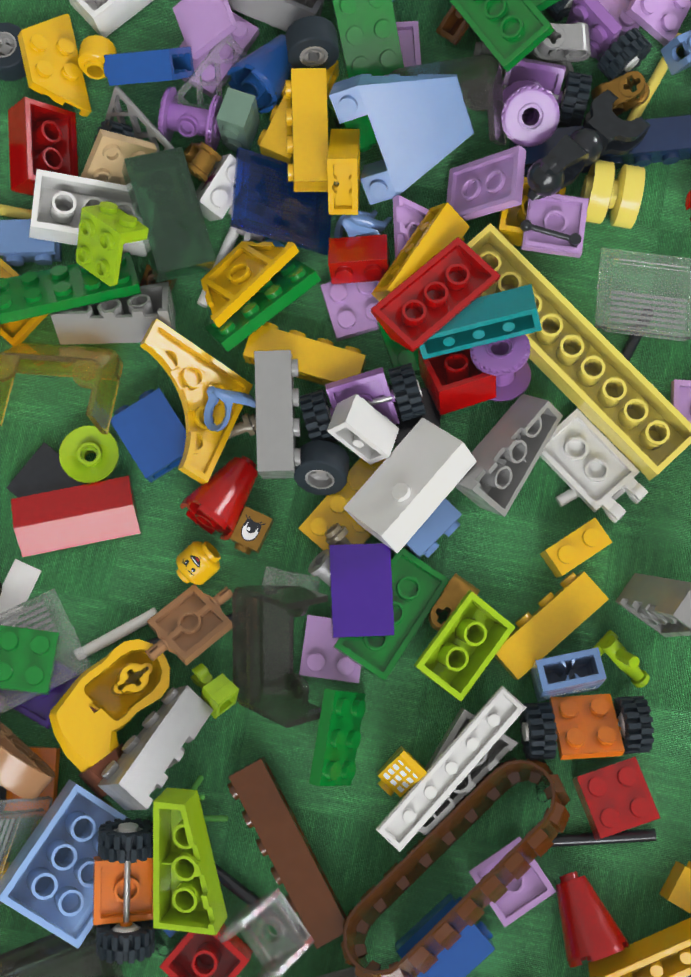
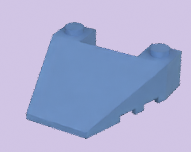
M360 74L334 83L329 94L339 124L368 115L383 160L364 165L360 180L370 205L392 199L403 193L474 134L457 74H418V76H400V74L372 76V74Z

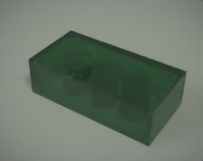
M182 147L124 159L122 173L137 221L149 228L148 237L146 240H143L155 282L159 283L211 270L216 262V257Z

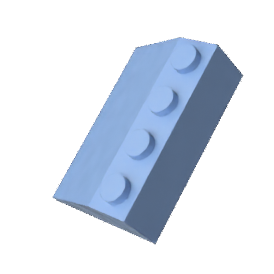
M69 779L0 879V901L79 949L93 927L94 857L98 856L99 827L109 820L114 822V819L120 818L125 820L128 817Z

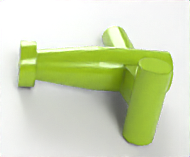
M609 630L593 648L598 647L601 656L606 653L616 666L631 678V682L636 688L644 687L649 682L650 676L638 666L640 659L628 652L619 642V637L612 630Z

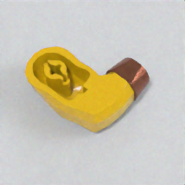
M140 639L124 641L106 657L85 670L74 681L49 714L54 735L65 756L81 772L78 776L99 799L107 795L97 786L104 778L101 776V773L113 760L117 762L124 753L122 751L124 744L118 743L116 732L129 723L137 712L162 698L170 684V666L166 656L162 653L155 661H152L145 651L154 644Z

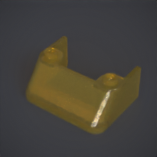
M20 343L0 352V426L3 424L16 373L73 377L78 386L92 389L86 415L101 434L108 435L123 369L122 359L115 350L110 348Z

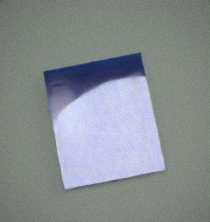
M239 147L236 154L230 227L284 243L293 242L297 247L328 255L332 217L328 212V192H294L293 182H288L287 164L289 163Z

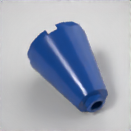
M281 34L232 65L227 72V76H231L230 88L256 96L257 107L260 108L258 110L259 113H269L276 106L284 89L285 80H288L291 75V68L293 67L288 61L286 36Z

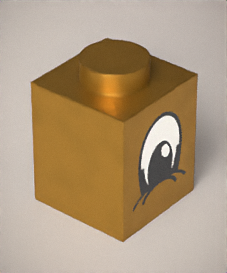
M245 506L230 537V540L236 543L234 548L247 555H250L252 551L259 554L272 527L273 519Z

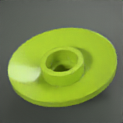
M89 425L74 429L64 438L59 449V461L65 473L72 479L82 483H94L103 480L113 472L119 460V448L115 438L107 430L98 426ZM89 453L96 454V458L93 461L86 460V456Z

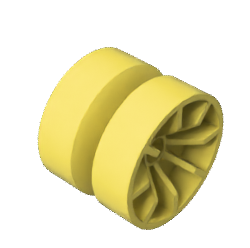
M597 160L592 164L588 175L585 176L581 191L582 198H589L586 222L601 224L606 217L608 209H610L609 218L611 226L631 229L637 219L643 197L645 168L624 164L615 180L614 162Z

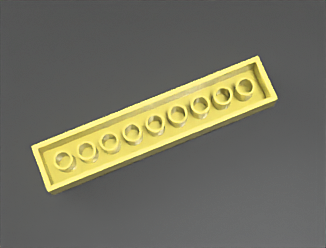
M491 223L467 243L475 253L501 275L500 279L479 297L532 284L542 330L525 334L530 342L529 359L649 481L657 476L691 444V423Z

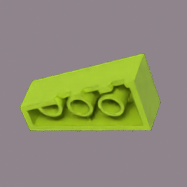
M167 787L153 801V928L216 936L228 916L198 790Z

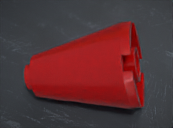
M245 456L241 458L234 457L212 475L208 483L200 485L182 501L181 509L187 507L189 509L186 513L187 517L206 532L212 535L216 530L222 533L220 539L229 540L258 476V472L255 469L256 464Z
M577 871L560 876L561 883L555 886L568 966L572 968L583 965L582 961L584 960L594 962L630 947L624 934L585 875L579 877Z

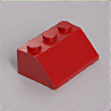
M28 97L22 98L8 109L11 191L34 196L37 169L78 176L75 112Z

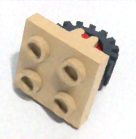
M105 119V121L101 122V127L97 129L98 135H95V142L81 177L140 188L157 152L156 145L152 142L134 138L133 129L130 125Z

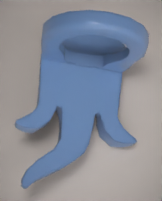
M375 209L371 213L358 210V215H341L335 227L334 238H342L343 228L347 232L348 237H356V235H381L379 232H382L393 218L387 217L383 221L374 219L378 213Z
M214 386L208 387L206 391L208 401L204 409V423L210 431L219 432L227 426L230 420L233 403L256 408V401L251 395L219 389ZM220 399L224 402L225 417L219 425H216L212 415L214 407Z

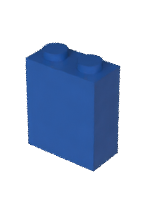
M191 46L104 55V74L108 79L109 86L171 81L195 76Z
M160 388L155 391L154 389L145 391L139 396V401L131 406L124 405L113 413L114 416L109 421L142 474L150 483L179 466L185 448L186 428Z
M449 893L395 943L396 952L399 956L403 958L462 897L460 896L456 900ZM482 921L478 924L475 923L472 927L467 925L460 932L462 937L449 950L444 948L437 955L438 961L425 974L420 972L417 977H466L495 950L490 940L494 935Z

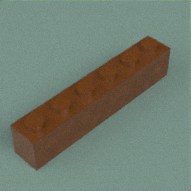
M263 756L232 773L229 776L231 782L227 784L229 791L235 800L240 799L245 808L242 811V816L249 828H255L259 836L256 839V843L264 857L269 855L274 865L270 869L278 885L283 883L288 892V895L285 896L286 902L293 914L298 912L303 922L300 925V929L308 943L313 941L316 949L343 935L344 928L342 927L347 916L265 757Z

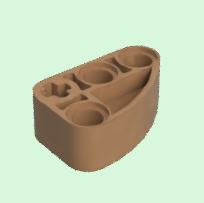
M0 722V786L28 801L34 802L53 780L55 773L6 725Z

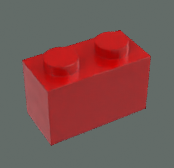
M387 234L329 238L328 266L331 283L380 281L389 269Z

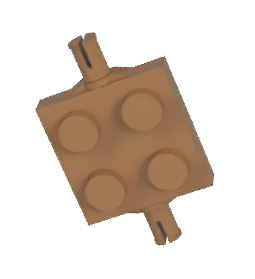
M195 584L190 586L147 621L149 627L159 638L157 643L145 651L147 656L152 661H155L157 657L168 650L176 654L186 666L234 627L232 621L222 612L220 607L230 598L234 597L232 591L225 586L214 597L203 593Z

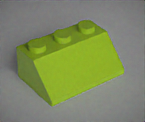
M469 590L414 666L447 693L462 701L515 629V626L474 592Z

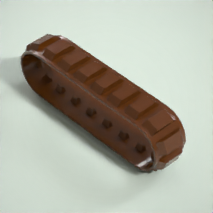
M513 758L499 764L498 768L490 775L487 773L476 784L475 789L467 797L464 796L452 809L453 811L445 819L443 818L422 841L419 840L406 853L407 856L400 863L396 862L383 875L384 878L376 886L373 885L360 898L361 901L353 910H350L342 928H344L341 947L345 962L355 968V975L358 977H415L420 972L425 974L438 961L437 955L444 948L449 950L462 937L460 932L467 925L472 927L485 914L483 909L491 901L495 904L508 891L506 886L514 878L518 881L531 868L529 864L537 856L541 858L554 845L552 841L558 833L564 832L570 817L565 805L570 801V798L558 774L553 775L546 763L530 760V758L526 761ZM528 780L537 785L541 782L549 785L544 792L547 799H551L550 808L546 809L543 819L399 962L389 964V968L380 970L381 964L373 960L368 964L365 957L368 954L365 940L368 930L381 914L511 787Z

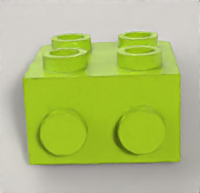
M103 201L99 205L82 207L76 261L108 286H115L118 284L123 245L125 243L146 240L149 228L137 221L136 217L119 209L118 205L113 202Z

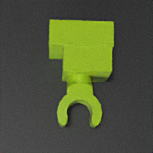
M203 663L192 669L194 675L190 678L197 686L202 688L201 698L213 709L211 715L214 719L236 704L239 688L223 673L213 680L212 675Z

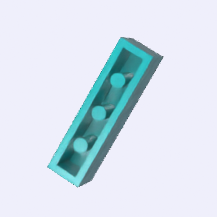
M532 284L476 298L419 347L423 360L541 331L542 328Z

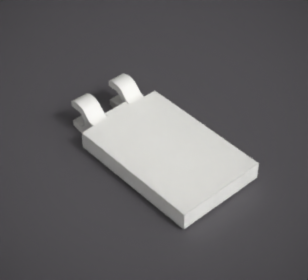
M578 408L556 427L540 455L594 513L602 508L614 524L626 513L625 509L615 501L624 492L627 493L628 497L635 504L639 503L648 494V491L635 479L640 471Z

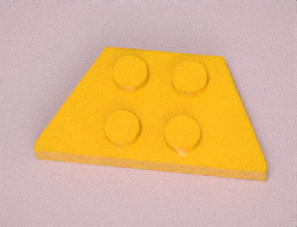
M63 14L22 29L17 37L29 88L41 95L49 96L53 101L62 106L66 102L79 109V115L88 117L92 111L83 72L78 65L79 54L70 15Z
M241 241L201 279L202 288L206 293V302L211 309V319L218 328L248 302L257 291L268 283L299 252L295 243L287 242L285 247H275L273 242L254 243L253 241Z

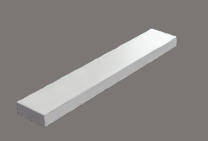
M501 686L428 768L426 775L405 794L376 827V830L400 852L527 707L505 687Z

